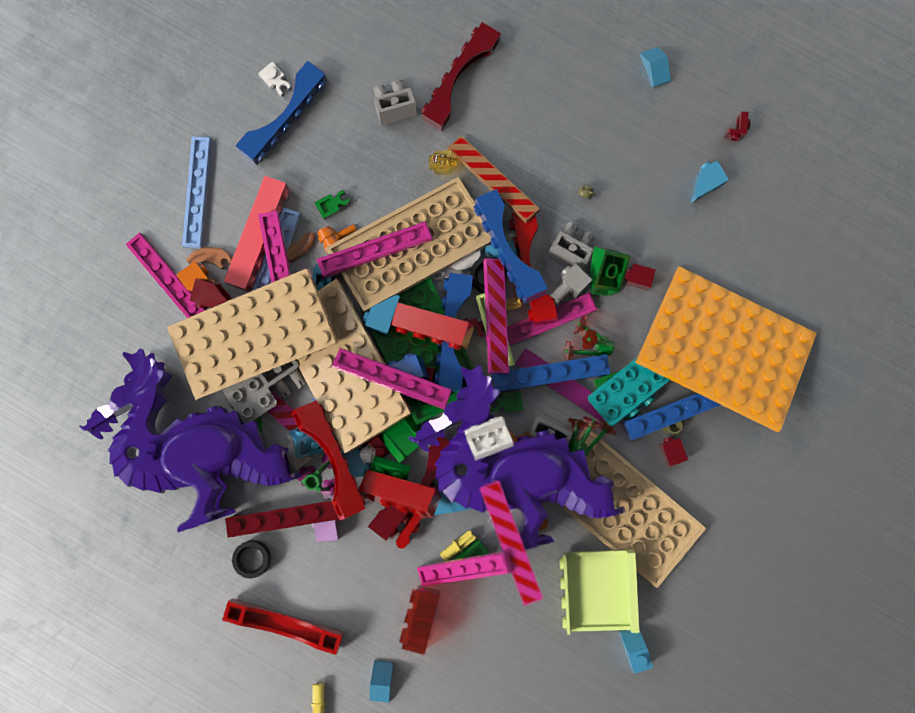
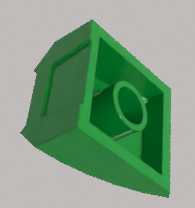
M594 246L590 265L591 293L602 296L618 294L631 256L615 250Z
M409 415L378 434V437L396 460L401 463L419 447L415 442L409 440V436L416 437L417 431H420L421 427L416 425L412 416Z

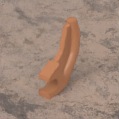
M305 233L297 243L290 244L287 251L289 262L300 258L309 251L314 243L315 233Z
M203 247L193 251L186 258L189 264L194 261L197 263L207 261L220 269H224L222 265L224 260H228L229 264L232 261L230 255L220 247Z

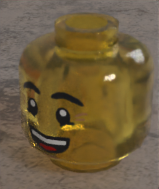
M435 150L429 156V169L435 175H450L453 169L457 168V158L449 150Z

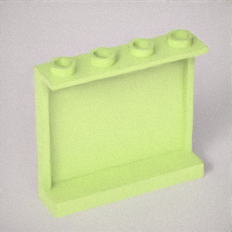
M634 549L563 552V557H559L560 569H564V577H560L561 589H565V597H561L562 609H566V616H562L563 629L567 628V635H570V631L631 630V633H639L636 556Z

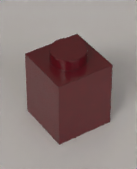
M633 264L631 268L626 270L624 279H627L626 285L648 291L652 286L656 269Z
M674 436L663 439V443L659 444L666 467L688 461L681 438L674 439Z

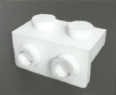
M503 417L490 419L484 424L472 426L465 431L467 442L475 460L514 446Z

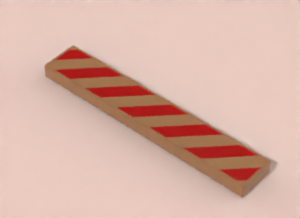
M462 135L448 146V151L491 191L497 189L502 201L525 223L540 212V208Z

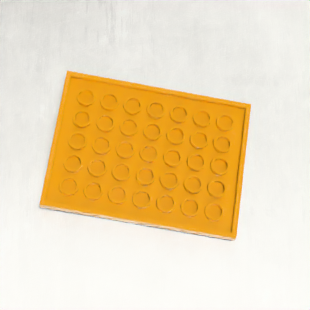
M678 266L635 363L765 427L779 432L783 426L817 333Z

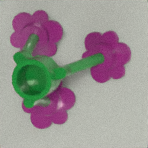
M324 452L321 458L324 465L317 471L312 465L307 466V468L301 467L302 477L297 480L301 481V485L305 486L308 490L316 489L317 492L323 494L324 499L330 498L332 500L334 495V478L323 481L320 475L326 468H332L330 460Z

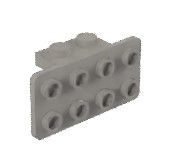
M258 375L220 390L228 398L226 402L230 408H234L238 412L244 424L256 420L277 405L276 399Z

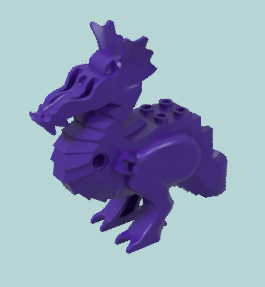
M139 348L134 354L123 352V357L128 361L133 370L124 377L125 385L115 388L111 393L109 403L94 410L91 418L87 419L85 426H79L82 431H88L94 437L102 440L104 437L101 432H113L109 423H118L116 417L129 411L127 420L120 426L121 430L112 437L113 442L108 449V452H110L109 464H112L114 477H119L127 487L134 486L142 491L150 490L157 493H165V490H179L182 487L192 486L197 492L196 503L189 518L178 526V533L236 513L234 508L223 509L221 507L222 497L229 488V485L221 476H234L237 479L242 478L246 482L251 481L256 485L262 484L265 486L278 485L302 477L301 472L291 474L287 454L290 453L288 448L275 443L266 448L257 421L243 424L238 412L228 413V410L222 408V406L210 407L207 409V413L204 414L199 412L192 413L184 421L177 418L159 434L155 428V422L159 411L169 401L164 396V387L171 380L172 374L165 371V364L163 362L156 361L154 353L146 356L142 348ZM137 449L139 450L138 456H136Z
M480 365L473 370L462 367L461 373L468 387L461 389L457 393V401L447 404L441 418L430 420L422 425L421 430L417 431L416 437L409 436L411 442H415L421 449L429 452L428 445H440L436 437L444 438L445 429L462 421V425L457 429L458 434L449 441L450 445L440 452L441 456L435 463V466H437L436 478L438 479L439 491H443L451 503L455 501L466 509L469 507L484 513L488 509L480 487L499 480L509 509H518L523 515L518 532L525 550L554 543V539L550 535H538L540 525L548 516V513L541 505V503L546 501L551 503L557 502L562 507L565 505L571 511L574 510L580 515L585 514L592 518L611 517L625 513L624 506L615 507L612 492V487L615 486L614 481L603 475H599L591 480L584 450L570 453L566 438L555 440L554 433L549 434V430L537 433L536 438L530 439L529 435L518 437V442L513 443L514 446L475 460L467 442L465 431L472 426L484 424L490 419L495 418L490 413V405L499 396V391L494 389L491 384V377L483 375ZM461 463L467 466V473L465 475H460L457 472V466Z

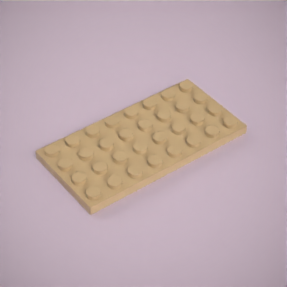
M459 177L329 245L326 247V250L330 255L426 221L432 241L340 273L365 313L372 306L395 295H399L490 245L491 237L489 233L484 231L481 217L475 214L473 208L475 202Z
M309 269L299 271L167 327L195 400L338 343Z
M335 279L318 290L338 343L299 358L296 361L315 399L318 401V404L323 406L324 416L331 424L333 433L345 454H348L411 415L412 411L402 393L332 368L339 348L385 364L340 281Z
M587 427L579 434L576 441L577 439L581 441ZM592 431L585 441L588 444L586 448L597 437ZM600 439L588 456H585L591 480L599 475H603L614 481L615 486L612 487L615 507L624 506L625 513L611 517L592 518L585 514L580 515L574 510L571 511L565 505L562 508L609 549H634L636 572L655 588H658L706 530V527Z

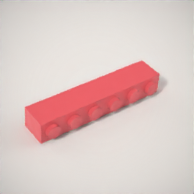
M264 176L224 279L226 284L247 292L250 291V288H253L256 281V272L260 270L263 262L261 259L265 253L258 214L279 211L280 216L283 202L288 199L290 193L286 183Z

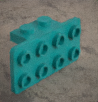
M634 359L588 396V401L609 426H614L623 418L626 420L630 417L632 419L641 412L640 409L643 406H650L656 400V392L666 385L670 379L635 363L636 359Z

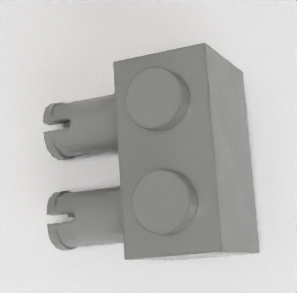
M397 80L398 85L396 81L391 83L394 92L389 94L386 93L384 85H379L381 90H379L378 85L373 88L376 95L374 97L375 108L381 126L417 116L416 102L410 88L404 89L402 80Z
M568 222L563 232L560 231L553 241L547 256L565 266L569 265L572 267L576 263L583 269L594 250L590 245L595 236L591 234L588 238L590 232L586 231L583 233L580 241L574 239L573 237L578 230V226L574 225L571 229L573 223Z
M576 263L572 267L568 265L559 276L561 278L558 283L559 287L550 297L554 299L555 306L567 295L575 299L588 287L592 279Z
M296 360L258 375L267 388L274 386L282 399L292 393L283 380L286 375L292 378L298 389L307 383L299 370V364Z
M539 412L529 434L532 435V438H536L537 433L549 430V434L554 433L555 440L566 438L568 444L574 428Z

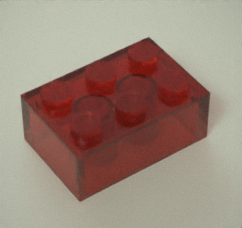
M420 585L417 586V589L412 590L409 603L413 605L412 609L408 608L404 623H407V628L402 629L399 643H403L401 649L425 655L440 590Z

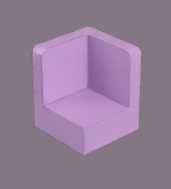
M337 520L312 524V528L315 529L317 542L340 539Z

